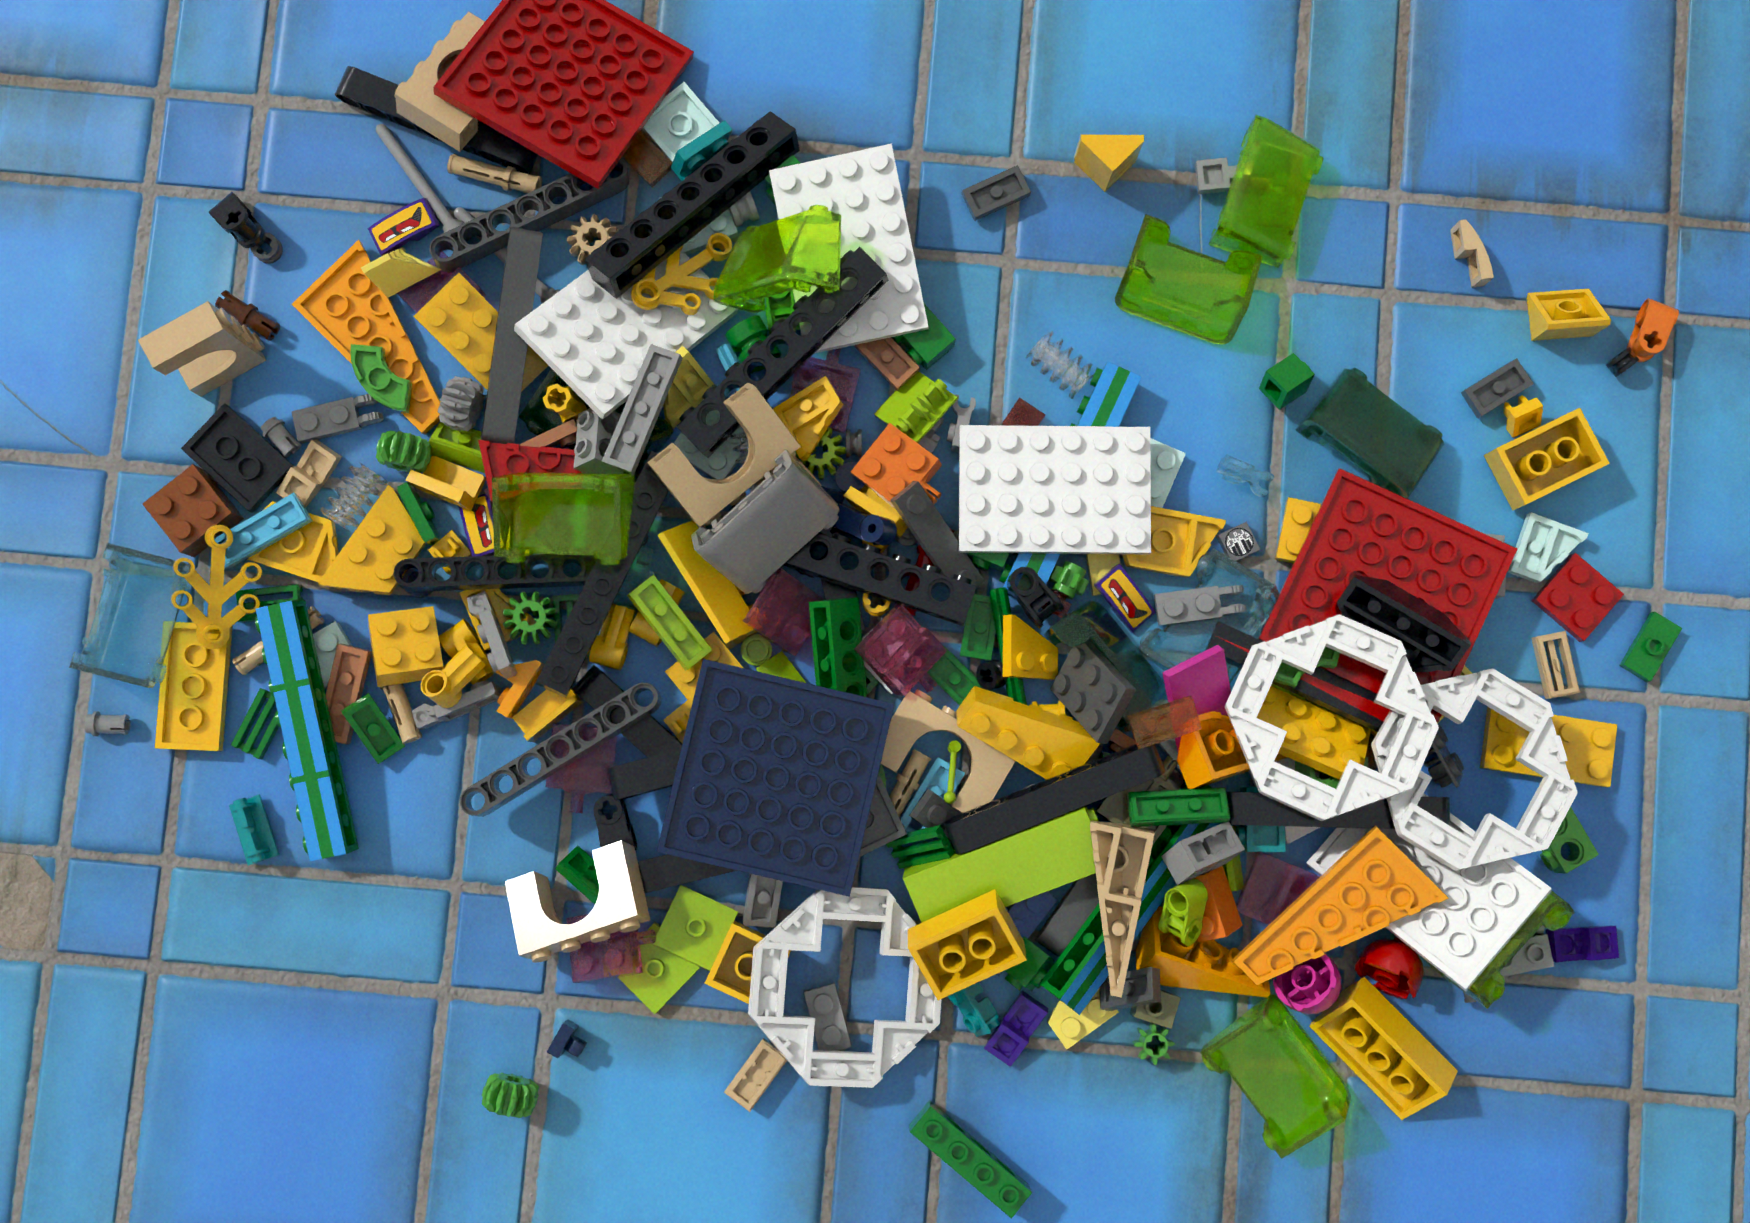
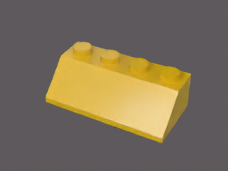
M693 520L661 532L657 536L729 649L740 644L750 635L762 630L758 622L763 620L754 604L747 606L742 598V595L745 593L694 550L691 535L699 527Z
M1365 977L1344 989L1339 994L1337 1001L1329 1009L1322 1011L1309 1026L1401 1120L1448 1095L1458 1072Z

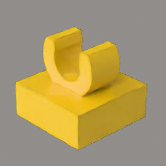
M1521 395L1518 398V406L1512 407L1508 402L1504 403L1503 413L1507 418L1506 430L1514 438L1541 426L1543 404L1537 397L1528 401L1525 396Z
M453 530L428 549L434 558L472 556L470 549ZM442 567L447 574L451 575L450 568Z
M688 700L663 719L682 744L692 707Z

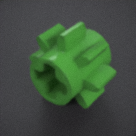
M1068 561L1064 562L1063 567L1056 565L1049 577V581L1054 583L1051 590L1070 600H1073L1075 594L1082 596L1089 584V580L1084 578L1086 570Z
M1150 1022L1149 1029L1145 1031L1139 1027L1137 1028L1141 1035L1139 1040L1132 1041V1044L1142 1048L1138 1055L1141 1060L1149 1055L1151 1056V1062L1157 1065L1159 1057L1170 1058L1167 1053L1168 1046H1174L1175 1042L1165 1038L1169 1032L1166 1027H1163L1158 1032L1156 1025ZM1152 1036H1155L1161 1042L1155 1045V1050L1152 1051L1146 1044L1152 1041Z

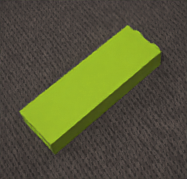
M1083 806L962 854L954 852L951 858L904 868L903 881L921 923L996 889L1004 906L1007 907L1095 874L1090 822L1099 820L1094 808L1087 809V806Z

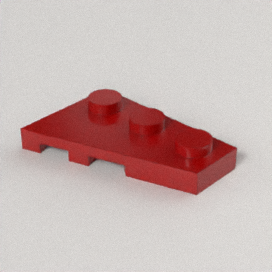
M478 440L492 503L587 484L585 474L574 469L575 453L572 449L543 446L539 448L520 446L514 443L500 444Z

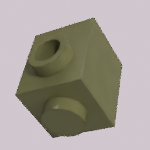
M1161 990V1002L1130 1007V1014L1136 1018L1172 1029L1181 997Z

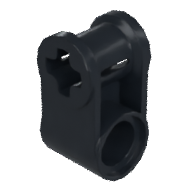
M233 192L228 194L209 211V214L227 233H231L242 247H254L262 240L264 236L263 227Z
M1020 567L1008 577L1007 588L1037 628L1040 629L1043 626V621L1057 610L1060 612L1064 610L1060 599L1046 586L1032 568ZM1018 574H1024L1029 577L1031 581L1029 590L1022 591L1016 587L1015 578ZM1048 603V606H1046L1043 610L1038 612V609H1040L1043 605Z
M613 794L599 798L593 810L599 831L600 846L604 847L622 840L634 846L636 851L637 840L624 800L615 801ZM607 801H609L610 805L617 806V811L613 812V818H611L610 813L604 814L603 808L607 806Z

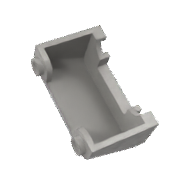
M786 449L774 459L778 466L773 470V475L767 471L764 474L765 480L720 521L714 519L711 522L712 529H707L703 525L691 535L694 550L745 594L750 592L756 594L761 591L767 584V579L823 528L825 530L829 529L839 519L837 515L839 512L838 504Z

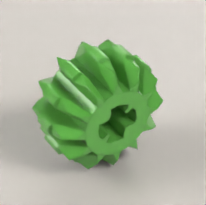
M390 430L381 434L376 446V458L380 464L386 465L388 468L407 473L412 469L420 473L426 471L427 465L430 463L432 447L427 440L422 439L420 436Z
M535 591L532 594L531 600H528L525 592H521L522 602L520 604L514 598L509 600L510 605L515 610H503L504 616L512 618L505 621L503 626L505 629L514 628L509 635L512 640L522 634L521 644L527 645L529 636H533L534 644L539 645L540 639L538 635L540 633L547 639L551 637V633L545 627H557V622L549 619L557 614L556 608L546 609L551 603L548 597L538 603L539 592ZM532 612L533 616H539V619H534L535 624L529 625L527 621H521V619H526L525 613Z
M495 1073L489 1076L483 1087L481 1104L489 1112H495L497 1115L517 1118L527 1117L532 1114L537 1104L539 1086L531 1079L524 1078L523 1076H517L512 1073Z

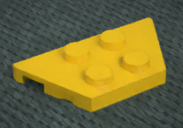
M390 485L385 488L318 582L320 587L329 589V587L342 588L353 592L369 591L374 594L391 595L398 585L394 578V568L397 563L403 559L417 558L426 543L422 540L413 520Z
M272 501V502H271L270 504H268L264 509L270 507L271 505L275 504L276 502H273V501ZM308 513L312 522L249 557L247 560L319 582L339 554L335 522Z
M1151 506V553L1149 555L1122 554L1125 565L1135 569L1185 578L1190 577L1197 567L1201 556L1205 555L1212 545L1210 543L1225 526L1226 520Z

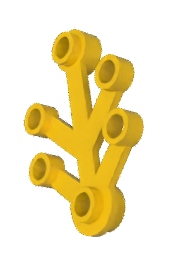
M722 233L712 234L708 239L705 250L679 266L680 252L683 248L681 246L667 258L665 275L655 281L654 268L642 280L633 285L631 290L633 303L644 310H652L660 304L681 307V310L687 315L696 314L701 305L699 296L694 293L680 295L666 292V290L673 286L702 291L710 299H719L724 291V283L720 279H704L690 275L711 261L719 262L726 260L732 249L731 239ZM714 248H718V249H720L722 252H718V251L714 250ZM710 286H716L719 291H712ZM642 294H649L651 298H646ZM691 301L696 306L690 307L686 304V302Z
M213 525L205 533V542L212 548L209 584L197 573L195 565L190 559L179 558L173 564L175 574L184 577L208 603L207 617L192 603L193 598L189 592L177 590L171 596L172 605L182 610L196 624V638L207 649L223 647L230 637L229 628L244 615L256 612L255 608H259L260 602L255 595L244 594L239 598L238 605L221 617L222 604L249 581H257L262 575V569L257 563L247 562L241 567L240 572L223 586L226 549L233 542V533L224 525ZM219 531L226 535V540L222 544H218L214 540V535ZM183 561L188 562L190 565V570L185 574L178 571V565ZM249 566H254L257 569V573L253 578L246 576L245 571ZM179 594H185L188 598L187 603L183 606L177 605L175 601ZM251 597L255 602L254 607L245 609L243 602L246 598ZM217 628L219 636L216 639H209L207 635L209 629Z

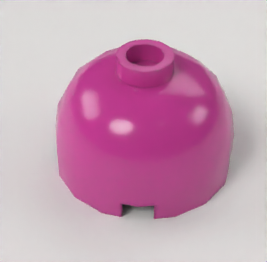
M1325 954L1314 960L1312 958L1296 965L1292 970L1276 976V980L1273 978V986L1277 997L1290 1009L1303 1014H1318L1329 1009L1337 1001L1341 991V975L1335 962Z

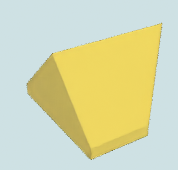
M404 247L387 253L361 267L363 273L388 298L442 270L406 253Z

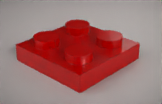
M1573 553L1531 601L1576 640L1582 642L1586 640L1624 593L1577 553Z

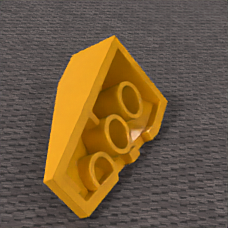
M1211 711L1184 720L1177 762L1188 789H1196L1250 771L1229 716L1221 715V712ZM1278 753L1275 762L1288 757Z
M1159 906L1144 926L1136 948V970L1147 967L1160 969L1161 985L1266 998L1271 994L1269 980L1256 985L1233 962V958L1241 952L1237 948L1229 950L1216 942L1215 939L1198 942L1197 939L1191 946H1186L1181 943L1179 937L1170 932L1163 933L1160 931L1158 923L1163 907Z

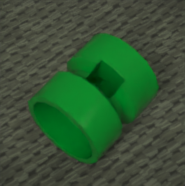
M755 315L734 325L726 332L725 337L733 351L740 352L738 359L742 363L749 356L747 353L749 348L758 340L764 341L766 339L768 330L761 317ZM776 346L773 351V356L775 358H780L782 354ZM757 366L751 371V374L757 373L765 369V367Z

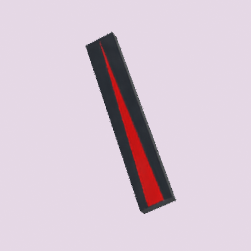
M1218 621L1205 651L1219 645L1224 649L1226 662L1242 669L1252 645L1263 641ZM1315 668L1312 675L1308 673L1303 674L1295 688L1272 682L1285 690L1376 732L1379 731L1390 709L1374 703L1376 693L1321 668Z

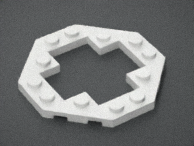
M1339 614L1317 624L1288 632L1267 642L1263 641L1252 645L1225 704V709L1260 794L1315 819L1324 821L1411 790L1414 787L1439 727L1424 699L1425 694L1419 680L1411 669L1402 641ZM1325 647L1385 672L1386 675L1374 703L1405 716L1381 772L1379 773L1349 760L1336 789L1275 762L1287 731L1257 718L1281 662L1312 675Z
M1493 668L1421 685L1425 694L1424 699L1430 712L1433 709L1456 724L1463 723L1474 701L1478 700L1529 731L1530 733L1515 760L1543 776V779L1516 829L1489 813L1484 816L1471 839L1417 806L1432 779L1431 776L1420 771L1411 790L1386 798L1397 835L1454 871L1548 849L1578 793L1574 779L1571 780L1565 763V761H1568L1561 737L1556 734L1551 718L1554 715L1550 703ZM1392 710L1389 711L1371 743L1379 773L1383 768L1405 717Z
M852 887L850 897L817 889L753 947L748 1015L810 1086L873 1088L883 1079L882 1076L894 1064L900 1063L916 1047L915 1044L927 1033H931L940 1024L942 999L937 1000L908 949V929L917 924L904 912L887 889ZM823 919L882 922L879 954L910 957L905 1021L874 1020L872 1052L813 1050L815 1018L783 1016L788 950L820 952Z

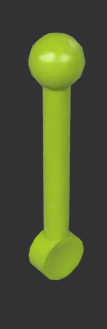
M956 740L951 741L948 745V751L951 753L948 788L944 794V801L948 804L956 801L954 793L957 753L961 750V744Z

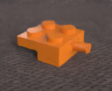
M891 423L886 426L850 471L854 477L876 492L881 499L893 508L895 507L890 500L913 481L920 483L933 504L937 502L936 498L939 499L942 494L928 484L942 466L940 460Z

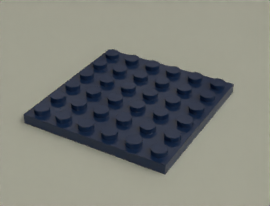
M703 659L657 852L850 897L894 704Z

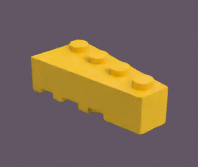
M977 686L971 689L956 710L958 727L1046 780L1084 765L1100 745L1078 721L1073 720V717L1061 713L1056 715L1044 711L1042 707L1033 704L1028 706L1014 701L1011 697Z

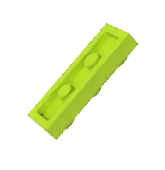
M654 574L627 594V597L685 671L689 670L712 651L711 647Z

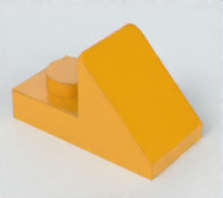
M538 660L515 664L516 676L507 679L513 685L511 688L506 687L499 696L497 703L500 706L496 711L512 719L536 684L545 664ZM499 670L495 672L503 677Z

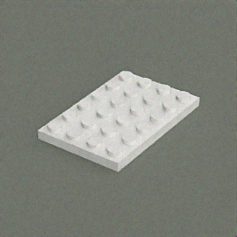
M892 143L769 170L795 303L804 295L809 297L817 289L815 285L818 280L828 272L832 274L840 266L838 262L843 255L850 250L854 252L859 247L881 267L889 280L815 353L928 330L929 326ZM853 277L845 278L841 283V288L847 291L852 290L856 287L858 280ZM830 299L823 300L819 304L818 311L829 313L833 310L835 302ZM809 322L799 323L801 335H807L811 331L812 324Z
M680 252L679 266L690 259L685 253ZM667 259L655 268V281L665 275ZM701 269L690 275L710 279ZM587 270L518 321L514 326V331L603 420L627 401L651 344L672 352H676L681 346L690 351L736 315L739 307L724 292L719 299L713 300L708 298L702 291L673 286L666 290V292L680 295L694 293L699 296L701 305L696 314L687 315L681 310V307L660 304L652 310H644L633 303L631 299L632 287L616 299L593 281L589 270ZM710 286L712 291H719L716 286ZM642 294L646 298H651L649 294ZM691 301L686 302V304L690 307L696 306Z
M960 425L959 553L1149 555L1151 553L1150 427Z
M1450 813V826L1472 839L1475 831ZM1337 827L1306 862L1307 866L1322 876L1372 828ZM1380 829L1449 898L1440 903L1436 902L1422 908L1416 914L1407 915L1389 923V926L1385 928L1464 991H1467L1551 893L1552 888L1512 858L1454 871L1399 837L1395 829Z

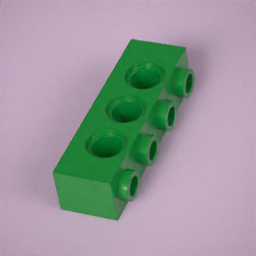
M836 598L809 602L816 685L867 697L859 598Z
M930 1100L909 1124L911 1134L1011 1219L1032 1194L1027 1182Z

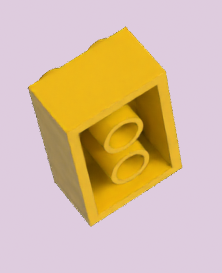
M1581 408L1573 410L1483 455L1512 511L1610 464Z
M996 889L908 929V949L937 1000L1027 961L1024 940Z

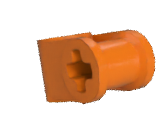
M1650 298L1644 301L1638 311L1635 326L1627 343V348L1630 347L1632 350L1631 355L1639 358L1637 362H1646L1654 354L1659 353L1665 348L1671 330L1677 321L1678 309Z

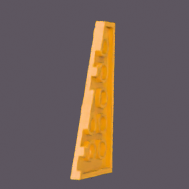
M357 240L292 305L351 364V344L383 347L385 349L386 362L391 372L400 378L412 382L409 413H401L423 435H426L440 421V414L438 413L440 406L439 397L390 298L363 273L361 267L370 263L371 260L362 242Z
M1375 825L1233 958V962L1256 985H1259L1292 970L1296 965L1312 958L1314 960L1321 957L1327 951L1338 946L1343 947L1389 926V923L1407 915L1416 914L1422 908L1436 902L1440 903L1449 898Z

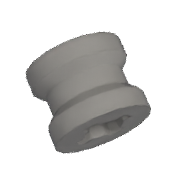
M750 191L729 208L736 228L742 226L744 221L760 219Z

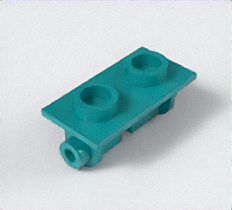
M261 795L233 801L234 804L229 805L248 866L278 856L279 852Z
M979 982L948 996L949 1000L954 1005H957L963 1014V1022L967 1029L974 1033L976 1037L990 1034L991 1030L1000 1024L997 1019L999 1014L988 997L977 1002L975 997L984 991Z

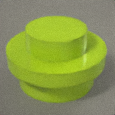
M753 634L745 638L741 645L742 658L750 665L760 666L771 658L772 645L770 641L760 634Z

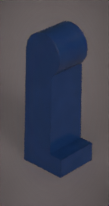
M821 486L839 506L837 514L839 519L833 525L834 527L862 540L886 546L894 541L897 527L892 519L874 514L868 515L843 503L845 493Z

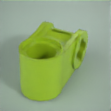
M1193 878L1168 890L1165 894L1163 911L1158 923L1160 931L1163 933L1170 932L1179 937L1181 943L1186 946H1191L1198 939L1202 930V920L1208 900V892L1201 881Z

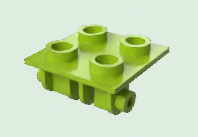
M918 371L898 391L895 390L874 415L886 424L891 423L915 442L919 443L958 400V397L946 390L947 385L942 380L937 379L934 382Z

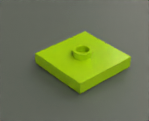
M680 885L652 944L710 971L738 911Z
M654 922L610 968L654 1014L700 968L652 944L660 928L657 922Z

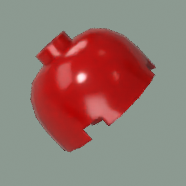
M1398 937L1394 938V940L1378 939L1364 948L1355 964V971L1360 978L1366 977V975L1377 981L1373 985L1377 990L1401 999H1407L1409 994L1412 995V998L1416 997L1424 975L1423 963L1418 954Z

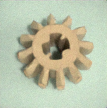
M593 214L591 222H587L586 218L581 216V227L571 225V230L575 235L567 237L568 243L572 245L569 251L572 256H578L577 261L580 265L586 264L585 258L618 232L617 227H610L611 222L608 218H604L599 222L598 216ZM598 237L599 240L595 241L594 246H590L589 243H592L594 238Z

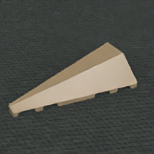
M1091 821L1090 832L1111 996L1122 998L1155 832L1154 830L1131 827V825L1122 823Z

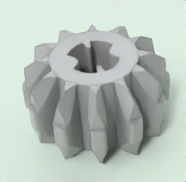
M455 376L452 380L449 379L446 388L442 390V397L439 399L438 413L440 414V422L458 431H469L476 425L477 419L480 418V412L483 409L482 404L485 399L483 386L466 377Z

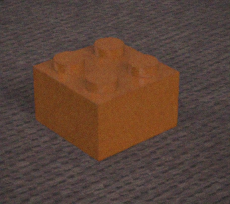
M194 464L142 503L179 552L191 557H196L209 547L205 542V533L209 527L224 525L231 529L244 519L213 478L202 468ZM221 531L217 532V533L214 535V538H216L217 536L223 534V532H221Z

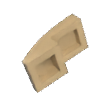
M1466 219L1459 220L1450 229L1454 258H1467L1471 288L1485 286L1494 278L1489 256L1479 235Z
M311 440L297 466L290 467L276 493L282 498L296 493L306 508L328 480L342 456L319 440Z

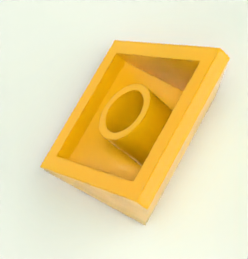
M1081 134L1074 155V163L1106 192L1136 162L1144 143V135Z
M1590 289L1533 292L1527 294L1531 341L1591 337L1610 326V317Z

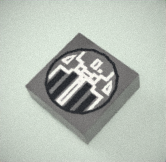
M1247 521L1216 536L1230 564L1260 550Z

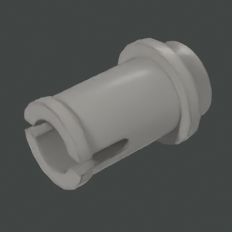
M272 417L261 426L263 430L262 435L264 438H270L285 458L290 457V453L292 455L300 449L301 444L284 427L285 422L282 419L278 420L276 417Z
M94 711L93 714H88L85 718V731L96 737L100 733L127 735L130 731V721L126 720H129L130 716L127 714L101 715L100 712Z

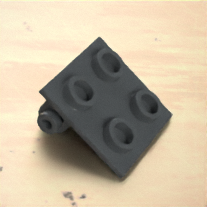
M1438 724L1439 728L1431 745L1433 748L1427 754L1429 756L1436 752L1438 756L1425 762L1424 765L1428 767L1441 761L1428 768L1435 784L1439 783L1441 788L1453 782L1457 788L1460 786L1464 766L1455 752L1450 754L1446 747L1448 738L1442 727Z

